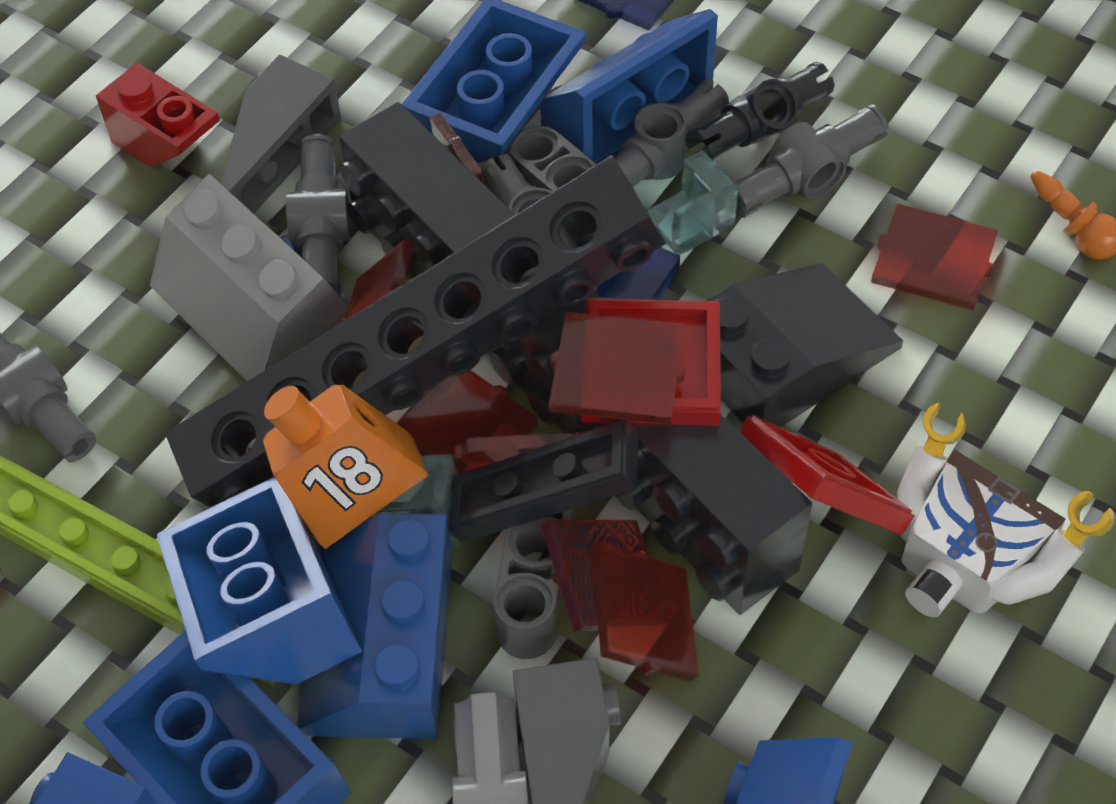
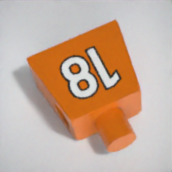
M332 385L312 401H309L296 387L287 386L277 391L268 400L264 408L265 417L275 426L263 439L272 473L319 544L325 549L429 475L416 443L408 431L344 385Z

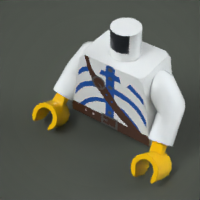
M940 403L933 404L927 409L923 418L924 430L928 434L924 447L916 446L897 490V499L912 510L911 513L915 515L904 534L900 535L906 542L901 561L907 569L918 575L905 591L907 600L920 613L929 617H938L952 599L972 612L982 614L996 602L1011 605L1049 593L1083 554L1085 548L1082 542L1087 536L1099 537L1111 530L1114 524L1113 510L1109 508L1096 524H1082L1080 512L1090 503L1094 495L1090 491L1080 492L1068 504L1067 514L1071 524L1065 531L1061 530L1066 518L956 450L947 459L943 455L946 445L954 444L964 435L966 428L965 418L961 412L953 432L947 435L937 434L933 431L932 423L938 415L941 405Z

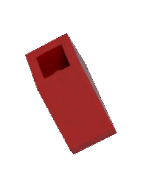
M137 62L95 95L111 143L150 168L179 156L220 121L217 111Z

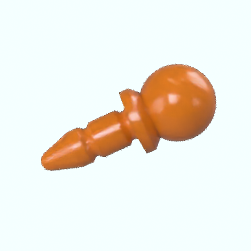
M1036 170L1032 172L1030 177L1039 196L1045 202L1051 203V208L1061 218L1069 221V225L1063 232L1066 235H1075V244L1078 250L1083 255L1096 260H1105L1113 257L1116 254V218L1105 213H1097L1098 205L1094 201L1086 208L1082 207L1081 202L1069 190L1063 189V184L1059 180L1041 171Z

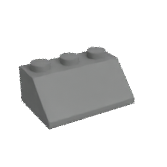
M208 174L165 217L150 286L246 381H249L328 332L350 310L316 270L211 174Z

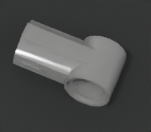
M496 692L471 694L466 700L454 703V734L458 776L452 778L453 804H528L526 771H520L515 699L500 696Z

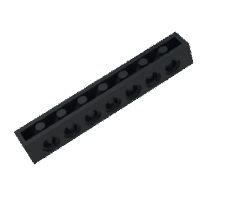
M611 155L165 432L190 497L211 508L275 477L263 443L266 434L275 426L265 417L264 408L268 400L280 389L294 386L309 401H312L332 385H344L384 415L394 410L406 409L417 403L423 397L426 390L449 376L461 375L474 368L480 361V358L507 341H516L527 336L535 329L537 323L562 307L581 303L593 293L595 287L619 272L634 270L647 262L655 250L667 243L614 156ZM596 232L589 243L575 248L577 242L583 236ZM538 267L536 273L529 280L519 283L525 272ZM480 302L478 309L471 316L463 318L466 310L471 305ZM424 336L421 344L414 351L408 353L411 344L419 337ZM367 370V373L364 379L361 381V383L353 387L357 377L362 372ZM255 439L254 445L245 454L248 445Z

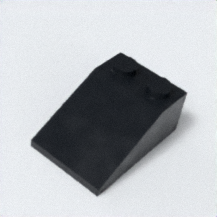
M823 263L735 283L706 300L720 301L721 401L743 424L748 416L751 418L756 416L776 426H784L901 349L904 341Z

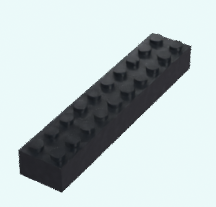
M399 102L394 103L339 135L344 161L339 165V169L349 188L351 202L347 204V210L350 218L363 234L371 232L379 240L386 257L398 270L405 268L414 278L515 216L499 198ZM538 267L525 272L519 283L529 280L536 273ZM595 291L588 297L602 299ZM586 299L579 304L562 307L539 321L535 329L527 336L516 341H507L487 353L490 356V361L495 371L502 380L508 384L515 382L528 395L530 405L537 416L548 425L554 422L568 438L612 424L582 423L581 419ZM480 302L471 305L466 310L463 318L471 316L478 309ZM723 415L720 416V426L632 424L638 431V487L615 496L627 509L633 510L637 508L651 523L655 537L669 553L673 555L680 553L695 569L699 583L713 599L717 601L724 599L741 615L800 570L812 502Z

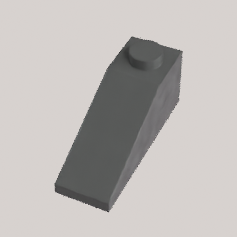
M279 54L263 72L258 73L252 79L250 85L245 89L221 185L253 214L301 163L302 138L313 134L327 135L341 119L334 79Z
M598 658L512 670L531 804H593L609 754V726L621 724L615 682L602 683Z

